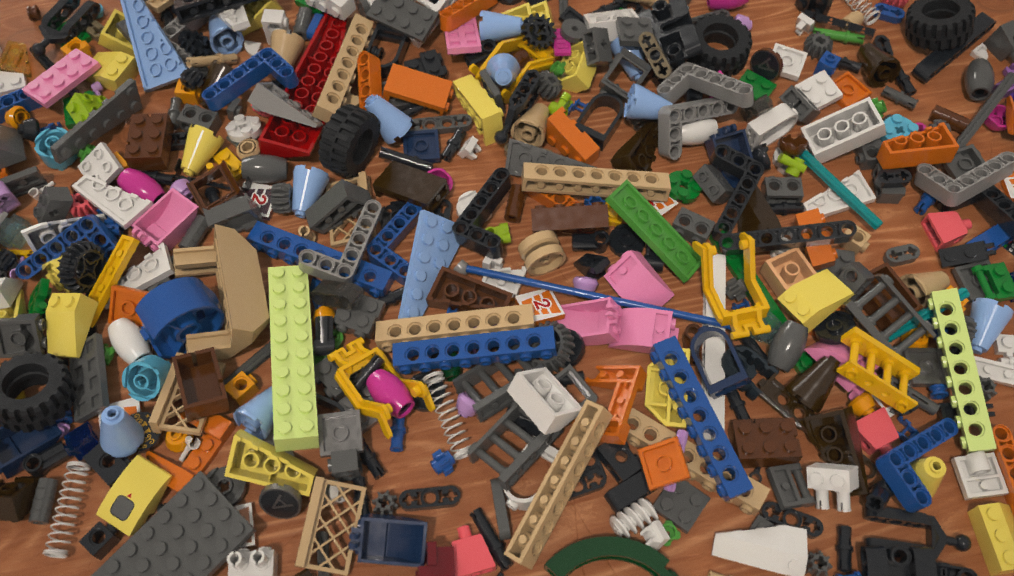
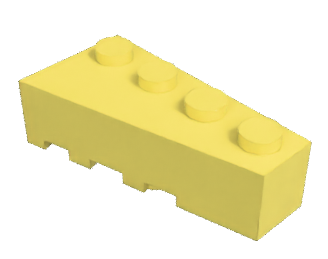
M472 74L454 80L455 96L464 111L466 110L467 114L472 117V122L475 123L478 134H483L484 144L488 146L495 143V133L503 128L502 118L504 114L502 109L496 106L494 99L488 96L487 90L481 87L479 80L475 79Z
M240 429L234 434L224 476L263 486L273 483H279L278 486L286 484L296 489L301 495L310 496L318 469L284 451L276 452L275 446Z

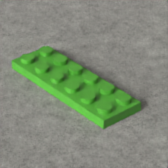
M628 180L624 181L605 199L610 207L618 213L683 283L688 281L701 266V256L693 250L687 241Z

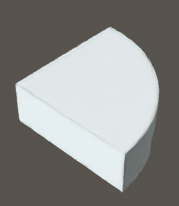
M245 40V49L250 57L262 49L261 43Z
M981 43L971 51L970 56L974 59H987V47Z

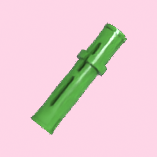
M814 27L812 31L814 34L817 31L820 34L825 33V36H830V40L842 41L844 44L855 43L862 45L864 42L863 38H865V34L850 33L848 30L843 32Z

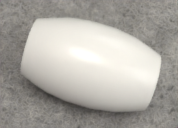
M713 118L682 123V145L704 144V141L710 139V135L718 133L717 121Z
M119 318L108 327L109 339L117 354L129 365L146 355H153L149 340L145 341L139 332L142 329L127 318Z

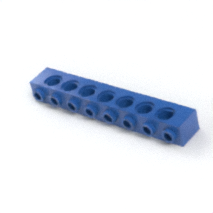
M260 221L256 222L246 238L258 253L261 251L273 259L279 258L289 265H298L299 253L304 249H311L337 260H340L343 252ZM354 257L347 258L351 261L356 260ZM310 259L303 260L305 263L312 262ZM361 260L356 272L357 274H355L349 286L356 291H365L372 297H382L388 294L387 292L395 281L393 271ZM328 266L321 267L323 270L330 269ZM347 273L340 274V276L342 277L349 276Z
M553 326L392 343L393 367L400 374H410L412 371L430 372L431 369L449 370L451 367L458 366L469 368L471 365L476 364L488 366L495 362L507 364L513 360L530 361L532 358L550 359L552 356H557ZM534 342L540 343L538 347H530ZM512 345H520L519 348L515 350L510 349ZM493 347H499L496 352L490 351ZM473 349H479L476 354H470ZM459 351L456 356H450L452 352ZM434 353H439L436 358L431 359ZM419 355L418 359L411 361L413 356Z
M676 336L653 344L649 353L650 358L654 364H657L660 370L659 376L663 382H666L669 388L668 394L672 401L675 400L678 406L677 412L680 418L685 420L691 439L694 438L697 444V452L701 458H704L707 464L706 470L717 484L716 490L719 496L727 502L748 493L753 489V486ZM665 359L673 360L675 365H668ZM674 377L682 378L684 383L678 384ZM684 395L691 396L693 402H686L684 399ZM693 414L701 415L703 421H696L693 417ZM703 433H709L712 436V441L705 440ZM713 452L720 453L722 461L716 460L713 457ZM723 471H727L732 475V481H728L723 477Z

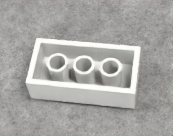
M870 97L800 128L802 136L809 142L807 147L810 153L821 164L886 135L885 123Z

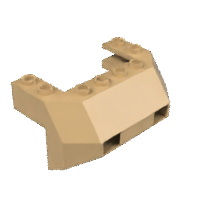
M214 224V242L212 246L173 249L175 278L216 274L220 303L225 316V330L186 335V352H191L193 363H197L195 351L214 347L217 360L231 358L252 344L269 324L270 319L257 250L235 229Z

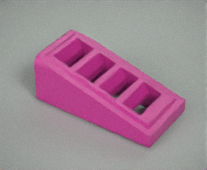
M555 28L557 31L554 34L557 37L552 44L554 56H571L570 42L561 36L560 28Z

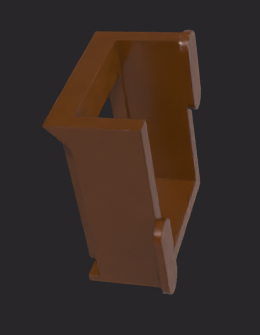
M224 160L220 165L193 181L186 183L203 214L202 208L211 210L210 208L244 196V193H246L240 188L231 172L232 167ZM224 176L232 191L207 206L198 189L216 178Z

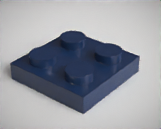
M438 129L408 131L403 136L404 154L413 157L418 156L419 159L433 163L440 162Z

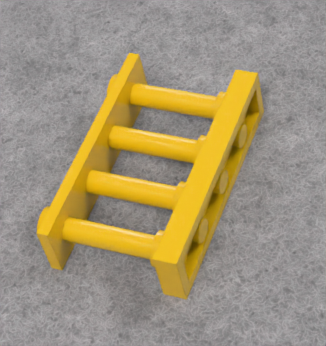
M856 326L841 336V342L850 347L849 361L838 367L836 372L902 414L918 406V402L909 397L907 391L908 381L920 374V367ZM859 354L867 358L866 368L858 364ZM875 364L883 369L882 379L874 374ZM892 375L899 379V389L891 385Z

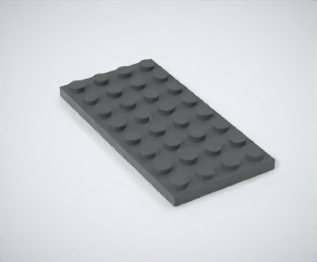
M199 471L91 576H212L227 561L229 553L233 551L235 553L256 532V529L206 474Z

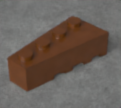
M593 202L592 205L585 206L584 203H574L573 206L565 207V204H556L551 208H546V205H537L534 209H531L533 234L544 230L554 231L555 234H558L559 231H563L564 234H574L578 232V229H581V232L584 233L604 231L609 228L608 204H603V202Z
M442 266L426 298V302L430 308L447 310L448 307H451L452 310L457 308L459 312L512 306L514 297L513 293Z

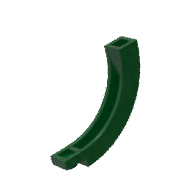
M613 536L593 537L573 543L555 554L544 565V569L551 576H568L576 569L592 562L618 560L634 564L649 572L652 576H678L673 570L665 568L670 560L660 552L641 542Z

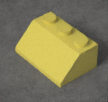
M583 41L571 46V56L562 57L561 63L566 62L565 72L558 77L562 81V89L574 93L586 91L590 88L597 68L587 66Z
M998 502L978 505L969 510L967 513L990 576L1014 573V516L1010 506Z

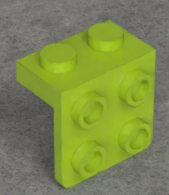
M75 92L67 104L66 110L76 124L79 121L84 122L93 109L97 110L102 106L101 102L106 97Z

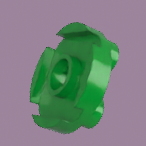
M690 170L675 171L669 175L671 184L669 196L673 200L677 201L679 199L685 204L697 200L702 188L692 177L693 175Z

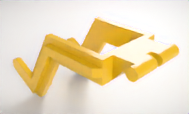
M525 36L503 40L497 44L480 68L473 63L469 66L468 70L475 75V79L482 83L479 71L486 70L487 63L492 56L517 51L520 48L526 50L534 61L527 63L508 90L505 88L501 91L503 102L508 104L511 95L526 71L531 69L538 72L548 70L554 63V58L557 60L560 58V56H554L551 46L547 49L543 48L541 51H539L538 47L534 50L533 45L527 46L528 41L522 40Z
M745 232L739 234V248L743 250L744 283L755 306L731 311L724 309L714 288L712 256L717 254L715 245L711 246L708 242L700 244L698 241L692 242L693 250L701 256L702 290L716 320L721 326L730 325L732 330L730 337L732 340L749 337V331H751L753 336L771 332L770 325H765L762 318H766L770 306L756 280L755 239Z
M359 337L346 344L348 352L344 347H341L328 354L327 358L330 362L335 361L339 367L334 375V379L356 410L360 409L361 415L377 418L384 436L390 439L393 437L387 421L391 419L392 406L389 403L383 404L364 400L350 381V376L358 372L362 366L365 367L375 353L385 360L380 369H384L398 377L406 385L414 398H423L430 412L434 411L436 407L426 384L422 381L401 378L381 349L378 347L372 350L364 348L363 344L365 341L362 337Z

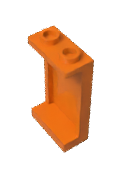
M393 63L382 98L389 102L392 96L440 112L439 116H443L444 112L447 113L450 102H447L448 98L452 99L454 89L451 88L453 81Z

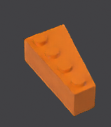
M942 122L936 127H926L921 132L913 131L908 136L901 135L883 141L876 158L883 170L913 167L922 163L930 165L951 163L960 146L945 123Z

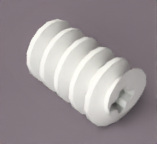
M639 498L637 503L633 502L630 505V508L625 507L623 512L619 511L616 513V517L611 516L609 522L617 537L624 535L629 539L630 530L637 534L636 526L643 530L645 528L644 521L650 525L652 523L650 517H653L655 520H659L653 505L647 499Z

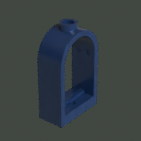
M708 325L700 327L692 338L690 351L709 395L715 400L752 383L735 345L727 333L717 327H709ZM721 337L727 341L740 372L711 384L700 359L699 349L706 339Z

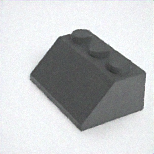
M0 124V169L27 160L24 139L21 134H18V130Z

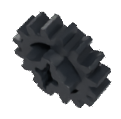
M538 13L534 16L530 14L528 18L526 17L520 27L523 29L520 34L525 36L522 39L523 41H528L527 46L533 45L534 50L538 47L539 51H541L543 48L547 49L554 43L557 37L554 33L557 29L553 28L554 23L549 22L550 18L545 19L544 14L539 17Z
M190 29L187 31L183 30L180 33L177 43L181 44L180 48L185 49V53L189 52L192 57L210 56L215 53L210 46L209 37L203 36V33L199 34L196 30L191 31Z

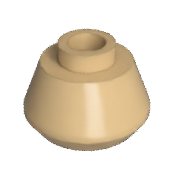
M245 139L238 144L236 153L241 159L260 154L259 143L255 139Z

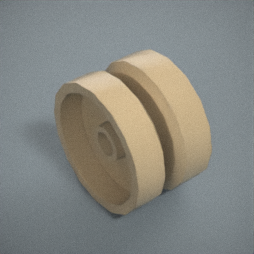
M544 230L526 237L518 246V252L524 261V266L532 276L550 273L560 267L566 260V254L559 245L558 237L554 231Z

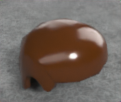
M791 134L781 137L778 141L779 149L791 157L800 156L809 144L808 140L803 136L799 135L793 139Z

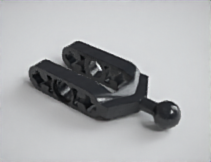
M59 0L43 16L42 22L38 27L44 39L40 43L32 45V53L35 56H43L46 53V47L50 43H68L73 38L78 37L99 15L100 5L91 0L86 1L63 25L61 30L57 31L56 29L79 7L81 0Z
M531 69L526 71L511 95L504 127L502 130L497 131L494 136L498 144H505L507 142L508 132L511 131L513 123L518 120V114L521 117L538 102L539 94H537L536 88L540 83V73L537 70Z
M867 506L864 507V519L867 521L926 529L927 546L933 548L935 559L938 558L945 545L954 546L961 552L968 551L971 548V539L964 534H958L955 537L946 536L934 516L921 512L910 513L906 510L888 507L877 513L873 510L870 511ZM866 538L864 540L865 546H926L881 538ZM896 550L894 557L901 558L900 553Z

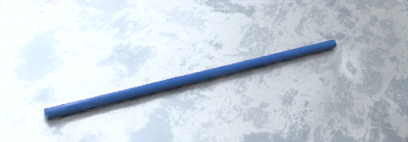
M470 265L466 267V272L592 300L611 297L620 306L673 311V317L731 330L730 325L721 326L716 318L480 267Z

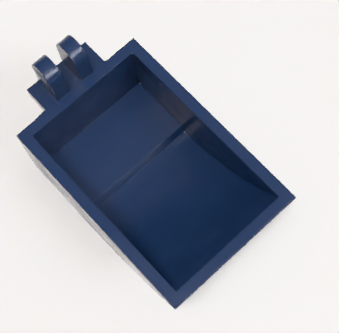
M736 124L717 129L718 133L710 135V139L704 141L709 160L715 147L719 144H725L753 158L745 129L737 131ZM717 167L732 188H735L740 179Z
M57 424L45 426L40 431L35 429L28 433H23L22 430L14 432L0 426V474L4 473L7 479L24 470L22 462L26 456L32 453L38 454L56 444L62 435V431Z
M365 513L358 520V526L351 527L348 548L355 551V554L358 555L357 562L409 567L424 566L428 522L402 516Z

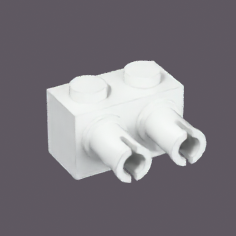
M815 462L806 467L807 488L815 490L816 509H820V507H822L821 510L830 509L829 490L837 494V511H852L850 493L859 487L858 466Z
M260 547L258 551L240 548L235 553L233 551L227 556L228 576H278V553L274 549L272 550L271 547Z

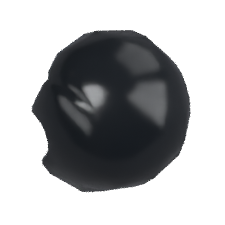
M767 143L758 145L752 150L753 159L764 166V172L771 169V162L766 153L769 150L766 147Z

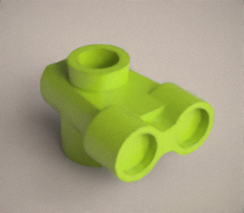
M563 92L558 103L552 101L548 106L549 115H552L563 106L566 110L564 113L567 116L568 108L573 104L572 96L567 92Z
M781 153L777 159V162L787 166L785 172L797 178L807 168L804 165L805 161L796 156L792 159L790 156Z
M500 223L499 226H490L485 229L498 235L501 238L502 244L511 243L508 223Z

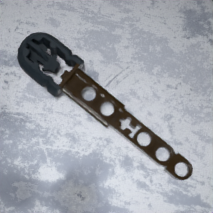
M735 345L750 379L752 380L758 373L757 371L767 378V380L763 378L757 384L760 388L756 387L752 382L739 388L741 392L746 391V396L752 401L760 396L785 418L794 417L796 427L808 435L804 419L796 418L794 410H802L804 417L815 415L814 411L801 403V400L796 396L794 397L790 394L785 386L775 379L779 373L777 368L773 365L768 366V361L749 346ZM730 348L725 351L721 358V366L725 372V378L740 372ZM779 395L787 398V405H781L778 402ZM863 454L864 465H867L871 470L870 475H866L867 480L876 475L877 468Z

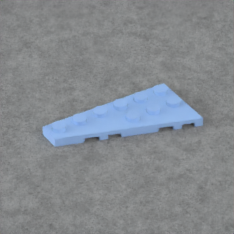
M120 0L144 91L151 92L177 82L178 79L182 78L180 75L187 67L144 0Z
M427 210L419 212L398 319L423 316L428 306L426 298L441 267H449L460 246L456 242L452 230L455 222Z

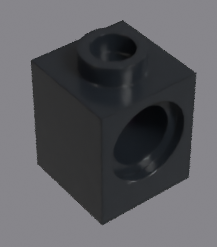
M99 521L79 543L94 557L102 560L121 539L116 535L119 531L110 523L104 525ZM105 535L104 541L98 543L100 537Z

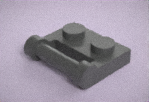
M800 463L769 467L766 470L781 510L810 507L816 504L814 497L811 496L807 488ZM792 474L794 475V478H795V480H796V483H797V485H798V488H799V490H800L801 495H802L803 498L800 497V494H799V492H798V489H797V487H796V484H795V482H794V479H793V477H792Z

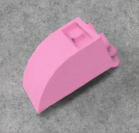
M171 188L131 224L133 227L132 236L145 247L148 246L153 252L159 249L158 245L162 242L167 245L170 251L186 234L187 229H189L196 218L199 206L174 188Z
M630 250L623 253L621 258L607 269L608 272L604 275L617 294L624 299L662 307L675 295L638 251Z
M611 297L560 305L565 313V319L557 320V322L565 325L568 329L576 331L583 338L585 346L619 342L622 309Z
M652 308L622 309L619 342L610 343L608 348L649 354L652 345L672 336H676L678 340L679 328H675L676 318H673V311Z
M818 341L804 349L816 362L823 356L829 357L830 355L841 362L839 366L849 361L850 347L844 343L829 345ZM859 354L858 364L866 368L867 358ZM876 364L874 370L875 375H877L875 371L879 368V366ZM841 374L838 375L836 381L848 393L852 391L849 394L851 401L866 392V390Z

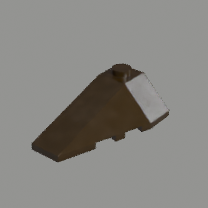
M649 120L615 153L610 160L615 169L652 172L651 164L656 159L654 153L656 148H658V121Z
M758 186L755 187L738 219L737 233L782 228L777 216ZM765 237L761 241L768 244L772 242V239Z
M852 406L804 417L809 439L817 446L822 454L820 456L824 461L832 464L858 466L859 487L853 490L850 496L868 494L869 489L861 442Z
M16 477L14 482L3 483V479H0V521L19 522L30 513L33 504L32 500L36 492L35 489L41 477Z

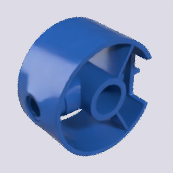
M195 277L176 278L157 286L147 293L135 308L143 324L142 330L139 331L145 341L149 340L157 355L165 359L174 357L176 352L187 353V334L220 331L225 319L221 304L215 293L203 281Z

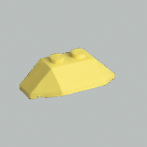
M682 348L690 363V349ZM665 359L668 365H675L673 360ZM652 362L647 366L644 406L665 427L686 429V422L680 418L675 400L672 401L668 394L669 388L666 382H663L659 376L660 370L657 364ZM674 377L678 384L684 383L682 378ZM684 395L686 402H688V395Z

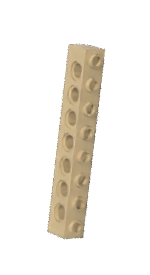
M355 13L312 113L313 117L327 123L330 121L332 114H335L336 110L345 104L347 98L344 96H348L352 87L349 83L353 84L356 77L354 71H358V55L363 49H367L370 42L367 38L370 39L374 32L371 29L374 22Z
M523 162L521 175L522 191L608 197L626 180L646 200L667 202L671 191L669 173Z
M523 304L376 321L375 343L382 351L391 352L393 350L392 343L535 328V313L533 304Z
M586 399L504 555L532 570L613 417L605 407Z
M631 409L627 423L635 425L636 429L629 430L627 440L632 446L643 448L676 436L675 432L638 410ZM644 435H652L654 440L649 441ZM687 440L684 456H687L691 461L687 463L691 475L689 480H695L702 484L701 486L705 490L718 494L714 478H711L709 474L702 473L700 467L706 468L707 464L704 458L699 456L696 449L697 445ZM713 455V457H714L716 460L722 461V460H720L719 458H717V457H715V456ZM723 471V477L728 481H732V475L727 471ZM748 476L753 489L746 493L747 497L739 496L727 501V503H733L743 513L755 516L763 505L770 488Z

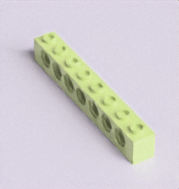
M958 289L933 291L930 294V298L927 299L929 310H933L932 325L934 329H937L939 337H936L938 349L942 348L943 352L941 364L943 368L947 369L948 376H945L947 388H951L953 396H950L952 408H956L957 411L955 422L958 429L961 428L962 437H959L961 448L966 449V454L977 451H994L997 447ZM947 308L951 311V314L948 316L943 315L940 309ZM946 327H952V328H954L955 331H956V334H954V335H949V334H947V333L945 332V328H946ZM956 346L960 349L961 353L957 355L952 354L949 347ZM962 366L965 369V374H957L954 371V367ZM959 386H967L970 389V394H962L959 391ZM964 406H972L975 410V414H966L964 412ZM969 426L978 427L980 434L978 436L970 434Z

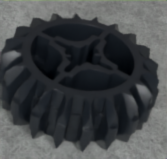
M77 241L65 247L66 252H62V258L57 260L60 262L59 267L56 268L60 271L57 277L61 278L59 283L63 284L67 290L75 293H88V291L92 290L101 274L107 258L104 257L105 252L101 250V247L93 242Z

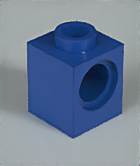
M826 50L818 61L813 75L825 70L831 78L840 63L841 57Z

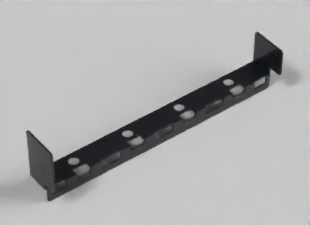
M806 9L804 11L805 15L811 19L815 17L816 21L837 27L840 26V28L846 26L848 27L847 30H854V32L857 31L858 33L863 31L865 33L861 34L871 35L872 38L876 31V28L872 29Z
M179 158L174 169L176 172L174 179H187L190 182L196 179L180 175L182 160ZM247 176L245 181L246 188L240 187L243 191L249 192L252 181L249 176ZM211 181L210 183L206 184L208 186L231 190L229 185L223 183L219 184L217 182Z

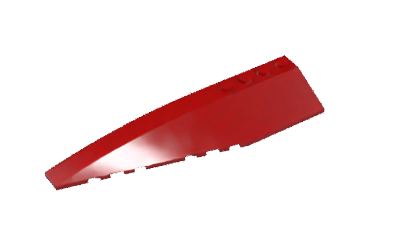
M328 13L324 14L295 69L299 79L298 86L293 89L285 88L284 91L290 95L288 99L300 103L301 110L305 109L311 114L313 113L345 38L347 18L341 20ZM271 114L258 139L260 153L282 158L310 156L326 122L321 121L323 123L322 127L314 128Z

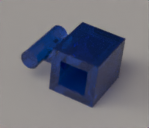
M89 421L64 436L66 442L64 446L65 451L70 457L74 455L78 461H81L89 451L100 443L99 437L93 431Z

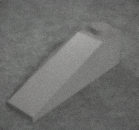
M273 82L257 83L247 100L252 104V108L259 112L269 113L314 128L322 127L323 125L309 111L301 110L300 103L288 99L290 95Z

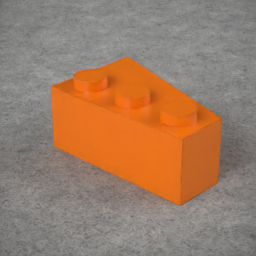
M563 106L547 118L546 140L548 144L557 148L563 156L591 165L598 159L600 147L585 131L582 133L575 126L577 122L574 119L570 120L564 113L566 110Z
M818 208L795 214L794 226L825 223V216L823 213L820 214ZM828 230L821 232L825 237L831 236ZM803 233L801 235L804 239H810L812 237L809 233ZM830 244L804 247L805 256L815 271L835 266L838 255L836 249L832 248Z

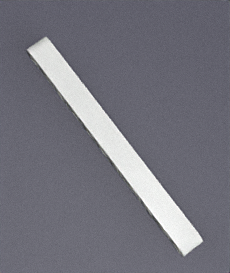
M716 254L712 256L714 288L725 309L726 255ZM703 292V316L715 318ZM710 337L702 343V364L711 384L725 379V372L721 366V358L725 353V339L721 337ZM701 377V387L725 431V395L714 400L709 395ZM703 433L705 440L712 441V436L709 433Z

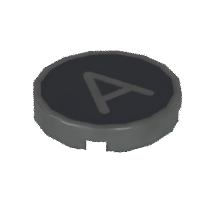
M273 483L262 489L258 501L265 513L279 519H290L300 513L303 499L300 493L293 487L286 484L278 486L279 483Z

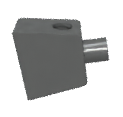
M1014 20L999 26L983 43L999 61L1011 58L1014 62Z

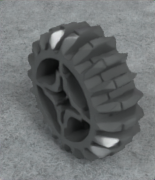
M546 321L545 325L539 323V327L553 326L555 334L559 335L560 341H556L557 356L543 359V361L539 360V358H532L528 362L532 367L541 363L551 373L553 370L559 372L560 366L565 368L564 363L566 361L571 362L569 356L575 355L571 350L576 347L573 343L575 339L571 335V331L557 321L552 323ZM534 342L530 347H538L540 343Z

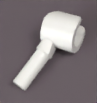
M51 181L45 186L52 187L55 183ZM33 187L28 191V194L39 201V195L42 194L44 187L40 189Z
M191 435L185 438L187 445L179 457L180 461H184L189 451L199 448L201 443L198 437L193 443H191L193 439Z

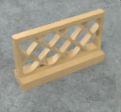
M366 171L359 172L358 177L345 179L352 184L357 183L359 187L369 190L372 199L371 181ZM339 181L328 183L326 192ZM352 216L343 220L344 224L336 227V230L332 229L329 231L332 248L347 245L357 223L351 220ZM348 222L354 225L349 232L343 230ZM367 225L362 226L363 228H370ZM376 228L370 242L376 237ZM339 232L345 234L342 240L335 241V237Z
M176 352L175 356L182 355L184 353ZM172 362L148 423L153 433L161 434L162 431L201 436L207 417L198 419L197 429L188 428L186 425L188 423L187 418L182 419L179 414L184 411V407L181 406L177 409L174 407L175 401L181 399V394L179 393L180 390ZM218 362L221 375L223 376L226 364ZM177 415L180 420L174 425L166 424L168 419Z
M315 477L294 567L348 576L353 550H349L348 546L341 549L335 538L345 531L349 535L350 531L348 529L352 526H358L367 487ZM327 485L336 486L341 494L330 501L325 493ZM341 488H346L348 490L343 492ZM351 490L361 491L359 501L351 505L345 494ZM343 497L349 507L338 514L332 503ZM324 498L328 502L325 505H323ZM358 504V508H357V512H356L353 507ZM330 505L336 516L325 523L320 515L321 510ZM351 509L355 515V521L347 527L340 516ZM338 518L344 529L333 536L327 525ZM320 519L323 525L317 528ZM325 527L331 538L320 545L315 538L316 532ZM333 540L339 552L328 558L322 547ZM314 542H315L316 545H317V548H315V549L312 551L313 545H314ZM319 549L326 561L319 566L309 564L311 554ZM346 549H348V554H347V556H346L345 553L343 552V551H345ZM340 553L346 561L344 570L335 569L330 562ZM328 562L331 568L323 567V565Z

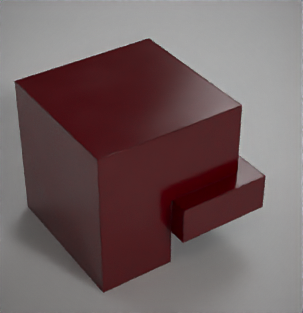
M427 542L424 566H418L415 576H455L454 546L436 547V542Z

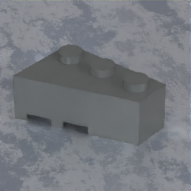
M341 179L305 211L309 228L325 234L344 224L343 220L351 216L353 218L359 216L358 212L362 211L365 203L368 200H372L369 190Z

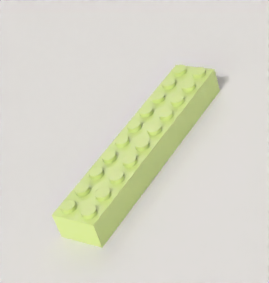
M298 265L268 267L275 451L283 452L319 448L308 274L302 272Z

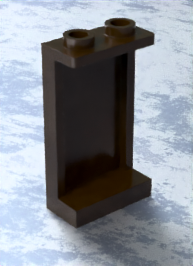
M392 161L372 184L377 197H381L385 193L420 206L422 210H427L431 213L437 209L450 192L447 179L396 161Z

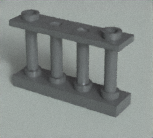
M876 274L874 277L879 282L859 300H847L841 305L865 333L901 356L903 351L924 334L932 338L937 336L933 331V325L929 321L922 319L893 286L894 281L887 274ZM885 289L892 298L871 316H865L861 311L863 310L862 307ZM899 304L906 313L887 329L879 332L875 327L876 321ZM912 319L919 328L898 346L892 347L888 342L889 337Z
M512 345L510 349L515 350L519 348L520 345ZM516 360L525 371L544 367L541 363L532 367L528 361ZM495 362L488 366L478 364L452 380L457 394L466 391L471 399L474 400L475 404L472 407L480 423L514 402L511 395L507 392L515 377L506 367L510 363L502 364ZM497 371H500L509 381L508 384L501 388L489 377ZM481 381L492 392L483 399L473 388L474 385Z
M515 401L512 403L511 408L484 436L470 446L467 452L472 464L480 458L499 473L500 486L505 491H508L544 453L547 447L563 433L562 428L558 432L547 435L541 432L537 437H532L514 423L521 414L532 421ZM509 429L525 441L528 447L523 452H518L500 436ZM494 443L511 456L514 461L509 467H504L485 451Z

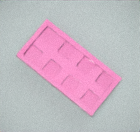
M476 17L453 31H444L448 55L482 52Z
M76 48L32 82L28 83V85L22 88V91L25 95L48 109L100 69L101 65L98 61Z

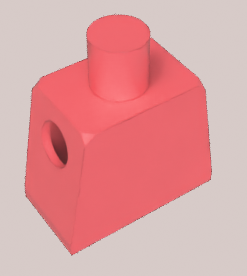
M956 211L928 213L921 222L936 252L939 249L948 248L961 242L968 234V230L972 228L971 220H961Z
M884 407L856 421L861 448L868 455L878 451L883 455L893 449L891 444L899 438V434Z
M469 525L457 528L459 540L451 542V545L454 546L455 576H479L496 571L495 562L481 534L472 536Z

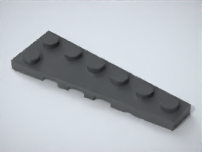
M129 78L114 91V96L110 99L106 98L101 102L102 106L99 109H93L84 122L79 121L50 147L54 160L57 163H63L79 152L80 149L85 148L87 144H91L143 108L135 80Z
M512 138L509 139L505 168L508 169L510 175L521 176L523 162L598 168Z

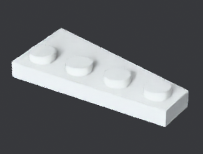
M244 5L215 14L234 32L244 31L251 26Z
M860 170L854 172L850 177L847 176L842 179L841 183L865 205L876 200V196ZM830 187L827 191L819 193L803 203L804 212L818 208L820 214L823 213L825 217L852 209Z
M85 174L72 185L77 193L125 230L154 205L148 199L144 200L136 194L127 193L117 186H110L107 182Z
M162 242L158 245L159 249L153 254L149 252L144 256L145 260L137 266H131L126 275L120 277L117 285L144 290L174 274L175 271L167 245ZM110 298L104 307L106 310L109 309Z

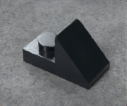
M586 253L573 264L585 277L599 280L606 274L605 267L610 264L608 257Z

